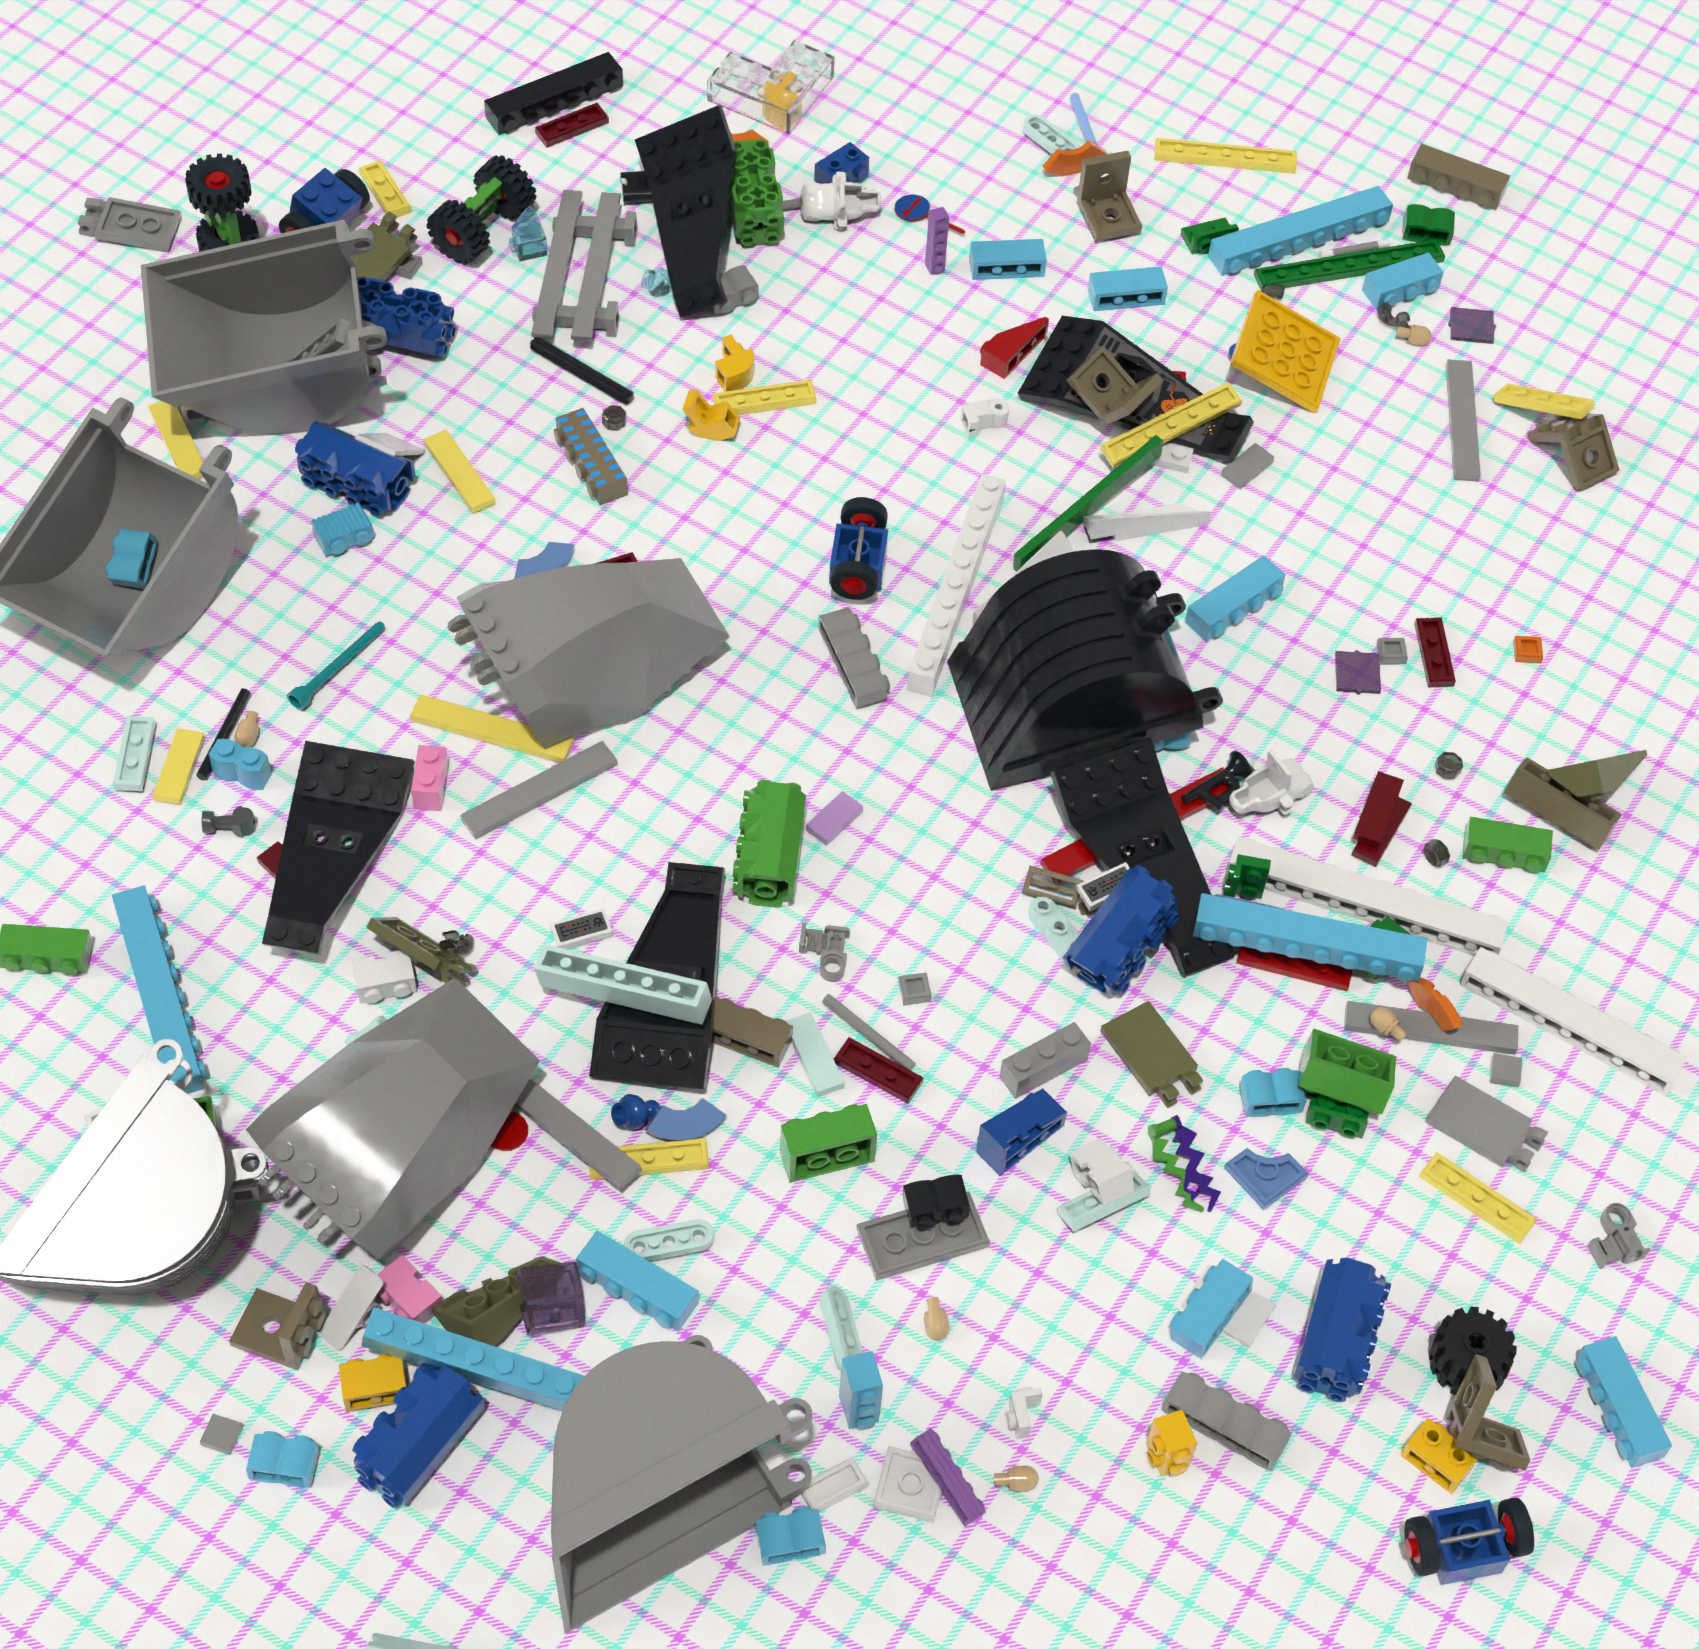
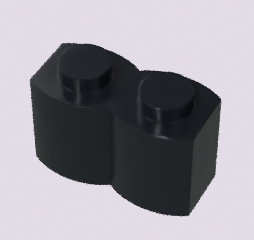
M947 1175L934 1180H921L903 1186V1199L910 1227L929 1229L938 1222L955 1224L969 1216L970 1205L962 1175Z

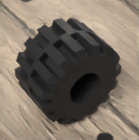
M1470 1306L1468 1313H1465L1463 1308L1454 1311L1452 1317L1447 1315L1442 1320L1441 1326L1438 1327L1429 1352V1360H1433L1430 1369L1433 1375L1440 1373L1438 1383L1443 1388L1447 1384L1452 1386L1451 1394H1457L1475 1354L1487 1357L1497 1386L1496 1391L1500 1389L1507 1378L1516 1356L1517 1346L1513 1345L1515 1340L1513 1331H1505L1508 1323L1503 1318L1498 1321L1493 1318L1495 1312L1487 1309L1486 1313L1482 1314L1479 1313V1307Z

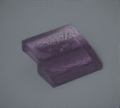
M576 1261L524 1267L517 1271L516 1275L524 1300L520 1310L527 1335L583 1328L586 1325L584 1297Z

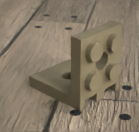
M1128 150L1082 160L1077 202L1096 241L1141 233L1142 224L1126 193L1131 155ZM1106 215H1112L1115 218H1108Z
M1103 345L1066 379L1105 426L1131 414L1164 381L1156 373L1135 383ZM1098 375L1105 379V388H1100L1097 385L1096 377Z
M1587 414L1582 419L1555 415L1556 419L1540 422L1535 425V429L1527 432L1530 442H1558L1561 444L1574 490H1582L1620 471L1603 414ZM1590 450L1593 453L1591 463L1587 460V454Z
M306 1282L296 1302L256 1288L229 1340L230 1346L298 1371L301 1366L300 1360L302 1356L305 1357L310 1350L315 1330L321 1328L325 1318L318 1287ZM276 1321L280 1324V1327L274 1333H267L263 1330L266 1323Z
M1475 1354L1446 1415L1447 1420L1453 1421L1450 1431L1452 1435L1457 1436L1454 1443L1455 1447L1469 1451L1470 1454L1480 1459L1487 1457L1498 1461L1506 1468L1514 1469L1516 1467L1526 1471L1531 1460L1520 1429L1483 1417L1497 1386L1487 1357Z

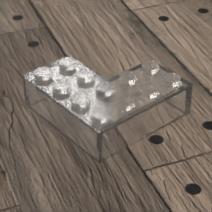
M793 40L772 68L730 51L720 63V68L717 67L707 79V101L790 134L834 78L835 56Z

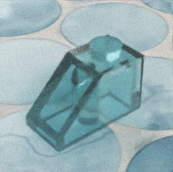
M528 205L511 227L512 238H509L511 252H516L519 262L547 256L545 233L534 205Z

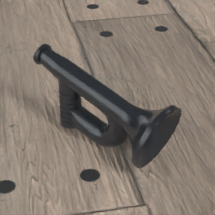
M1232 751L1229 754L1227 767L1190 790L1187 794L1182 795V802L1188 805L1189 802L1200 798L1220 812L1225 804L1229 802L1231 793L1240 788V783L1236 777L1245 780L1252 773L1249 762L1240 752ZM1223 783L1229 786L1228 790L1218 796L1209 792Z

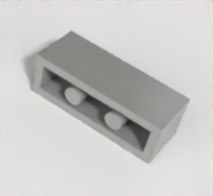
M1073 1022L1003 1059L999 1077L1016 1099L1087 1061L1091 1042L1076 1022Z

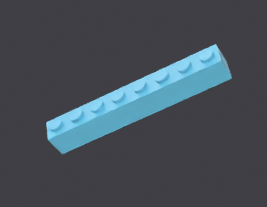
M1378 185L1211 239L1208 257L1221 276L1236 273L1273 259H1279L1288 254L1300 252L1356 232H1362L1377 225H1383L1389 222L1393 203Z
M145 885L111 894L153 1043L155 1045L163 1039L176 1041L182 1048L183 1060L190 1064L193 1071V1079L184 1092L190 1094L203 1090L205 1088L202 1078L207 1077L203 1060L196 1061L195 1053H199L200 1050L196 1036L189 1037L188 1029L193 1028L189 1012L182 1013L181 1005L186 1004L182 988L175 989L174 982L178 981L179 978L175 964L168 965L167 958L172 957L168 941L162 942L160 935L165 934L161 917L155 919L153 912L159 911L154 894L148 896ZM171 1047L162 1048L158 1053V1060L164 1064L176 1057V1051ZM180 1066L170 1080L173 1082L182 1081L186 1076V1070Z
M1201 893L1193 932L1194 937H1199L1206 941L1214 940L1229 943L1236 947L1244 946L1261 952H1274L1284 954L1290 958L1299 957L1314 960L1320 964L1328 963L1342 966L1346 969H1358L1375 975H1388L1405 981L1413 980L1418 982L1424 968L1428 939Z
M373 1307L361 1344L363 1347L418 1365L426 1363L429 1366H438L439 1369L443 1365L448 1366L468 1381L563 1411L570 1394L584 1378V1375Z

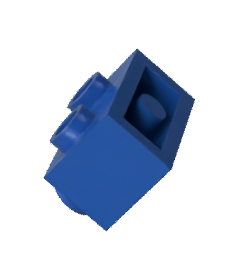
M849 142L815 163L814 181L820 184L833 183L832 178L833 175H836V172H845L846 181L856 183L869 175L870 157L853 143Z

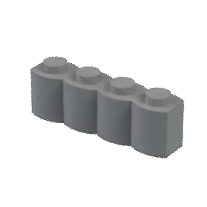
M849 607L819 615L818 628L828 647L834 664L838 668L844 685L847 687L854 706L860 708L887 700V691L890 690L888 677L882 675L879 670V659L876 654L873 655L870 651V641L867 634H862L860 630L861 624L858 615L853 614Z
M1181 1371L1162 1407V1410L1167 1414L1183 1410L1189 1425L1193 1429L1211 1439L1217 1440L1229 1450L1245 1456L1251 1462L1269 1471H1273L1292 1435L1287 1425L1281 1420L1265 1418L1254 1405L1236 1402L1227 1390L1209 1387L1201 1376L1192 1372L1186 1373Z

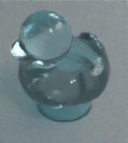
M659 267L654 270H645L641 287L648 289L652 297L659 298L672 292L666 269Z

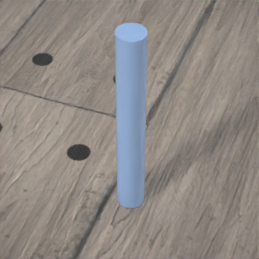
M1072 93L1070 100L1086 142L1090 140L1097 145L1079 94Z

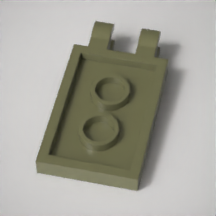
M390 211L383 216L379 226L373 222L366 230L372 231L374 234L375 247L369 252L355 255L357 277L385 281L411 254L410 247L408 246L418 238L413 233L415 229L406 224L401 229L398 238L391 235L399 227V223L395 221L397 216Z
M398 917L371 918L366 927L431 969L439 970L445 984L452 980L451 973L453 971L454 977L462 985H469L471 981L464 977L465 969L470 972L477 971V967L474 964L466 963L464 958Z
M1149 1000L1101 1025L1100 1032L1148 1096L1157 1093L1164 1105L1169 1108L1178 1102L1175 1097L1179 1096V1092L1172 1085L1176 1081L1181 1080L1191 1095L1201 1090L1199 1084L1203 1083V1079L1196 1072L1198 1064Z

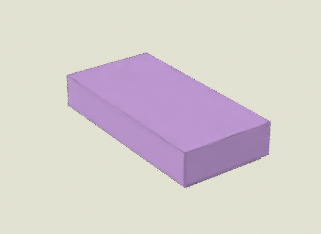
M842 791L806 824V831L827 846L863 812V806Z

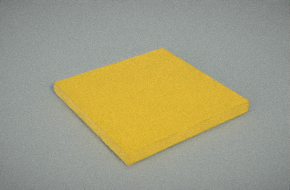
M1257 290L1251 299L1229 365L1315 413L1319 409L1341 338Z

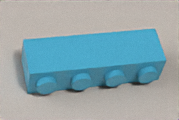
M1263 555L1189 605L1185 623L1205 642L1214 636L1219 637L1225 632L1226 628L1233 623L1238 624L1241 622L1245 615L1252 610L1257 611L1260 609L1264 602L1271 597L1276 598L1284 589L1283 584L1286 574Z
M597 1230L576 1258L577 1272L585 1281L598 1283L603 1286L610 1296L623 1298L629 1302V1305L635 1311L648 1313L664 1328L669 1329L671 1327L679 1332L699 1304V1291Z
M1617 1336L1583 1346L1576 1358L1578 1371L1583 1377H1586L1590 1385L1592 1399L1596 1404L1600 1405L1604 1413L1606 1427L1609 1431H1613L1618 1441V1450L1622 1458L1627 1459L1631 1468L1664 1458L1671 1449L1672 1444Z

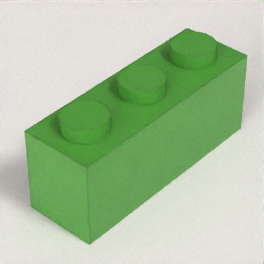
M1470 816L1464 832L1462 859L1472 860L1477 863L1497 864L1502 867L1527 869L1531 872H1545L1551 859L1553 830Z
M2 924L0 931V968L10 971H17L19 969L34 970L38 973L51 971L62 972L67 975L87 974L93 948L90 932L88 929Z

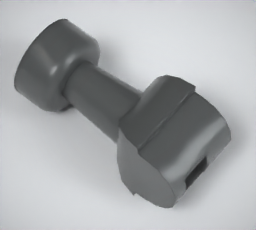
M242 805L234 809L232 815L215 816L214 811H202L201 824L203 833H213L215 827L232 829L234 835L243 838V836L251 835L256 831L253 811L250 808L242 807Z

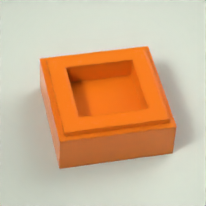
M1515 635L1513 640L1515 662L1541 664L1543 660L1541 637Z

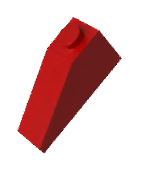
M1042 317L997 333L990 341H985L980 349V365L1005 379L1044 339L1045 333L1048 332L1049 318Z

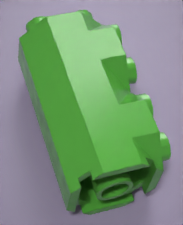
M762 139L734 141L737 156L730 211L735 236L745 246L775 244L779 241V236L784 233L785 219L782 209L783 195L781 186L775 176L776 162L773 149L768 147V143Z
M760 780L757 782L756 787L750 791H744V810L740 817L739 830L741 831L740 837L737 838V858L734 860L733 865L734 879L732 892H737V895L742 898L743 894L749 897L748 902L755 906L777 908L782 906V901L788 899V903L794 900L806 809V794L801 792V786L797 783H778Z

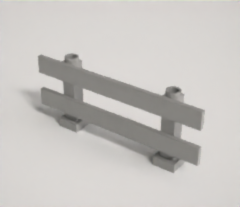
M563 190L558 215L553 218L552 222L554 233L538 305L533 307L532 319L534 323L531 332L532 337L552 338L554 326L573 327L571 340L591 341L593 329H606L607 337H617L620 322L618 302L608 301L607 308H599L598 305L612 239H624L625 246L635 247L638 232L636 212L626 211L625 218H617L621 198L620 193L601 192L597 215L579 216L582 191ZM573 237H592L577 306L559 305Z

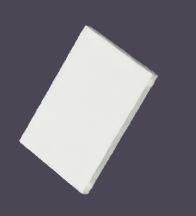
M388 433L356 434L355 436L356 440L393 456L422 455L425 449Z
M1207 1264L1180 1307L1184 1310L1188 1306L1187 1299L1195 1288L1200 1289L1205 1283L1204 1276L1211 1265ZM1252 1290L1222 1332L1249 1348L1276 1304Z

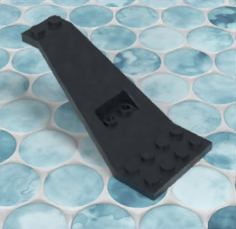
M717 105L634 139L649 183L672 293L680 318H685L727 302L720 280V271L737 151L723 107ZM705 195L708 197V201L706 204L703 202V197ZM684 203L687 206L685 212L682 211V205Z
M1145 738L1051 771L1050 774L1067 826L1106 871L1125 862L1130 869L1140 865L1149 871L1152 878L1157 881L1163 879L1174 888L1171 893L1177 898L1178 907L1176 912L1180 913V916L1172 928L1168 927L1163 934V938L1173 948L1180 974L1187 975L1235 957L1232 946L1229 943L1214 940L1206 941L1193 936L1201 893L1212 894L1168 792L1152 738ZM1152 836L1155 838L1156 841L1154 846L1150 844V838ZM1128 845L1131 847L1130 855H1127L1125 851Z
M305 741L262 944L264 946L321 955L327 926L404 814L415 763L413 759ZM323 832L325 834L324 839L317 841L316 835ZM347 837H351V844L348 846H344L343 840Z
M668 862L665 890L626 962L627 964L707 982L712 1002L703 1024L605 1002L596 1018L589 1077L706 1090L713 1033L721 904L725 876L724 867Z

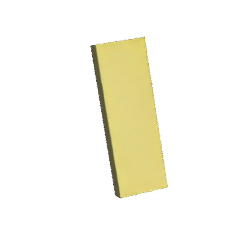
M381 160L358 168L359 175L385 214L390 211L398 218L412 213L410 204Z
M177 728L153 793L154 801L176 805L182 804L205 740L204 733Z

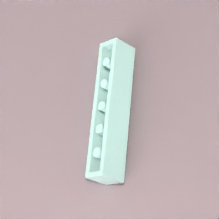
M544 944L534 966L540 986L701 1025L712 1002L707 982Z

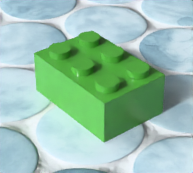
M1313 1028L1301 1057L1298 1086L1310 1093H1320L1331 1097L1337 1102H1346L1358 1106L1367 1112L1383 1114L1394 1089L1396 1056Z
M852 1104L834 1112L823 1111L814 1117L802 1120L795 1118L781 1125L780 1155L789 1183L875 1162L877 1132L867 1104L859 1106Z

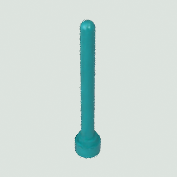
M376 622L305 686L301 685L300 687L293 688L287 694V698L292 706L298 710H303L310 704L312 694L384 631V623Z

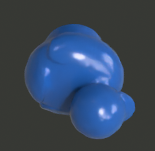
M626 1094L618 1103L613 1105L611 1117L618 1126H624L625 1129L630 1130L638 1129L646 1123L647 1119L652 1120L660 1108V1104L655 1100L644 1102L637 1095Z

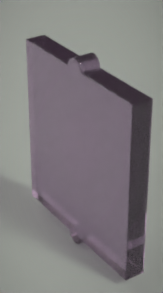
M1458 307L1450 308V320L1448 322L1450 340L1494 344V331L1496 329L1494 311Z
M1355 650V652L1335 651L1336 691L1354 692L1357 695L1361 693H1381L1379 653H1363L1359 650Z

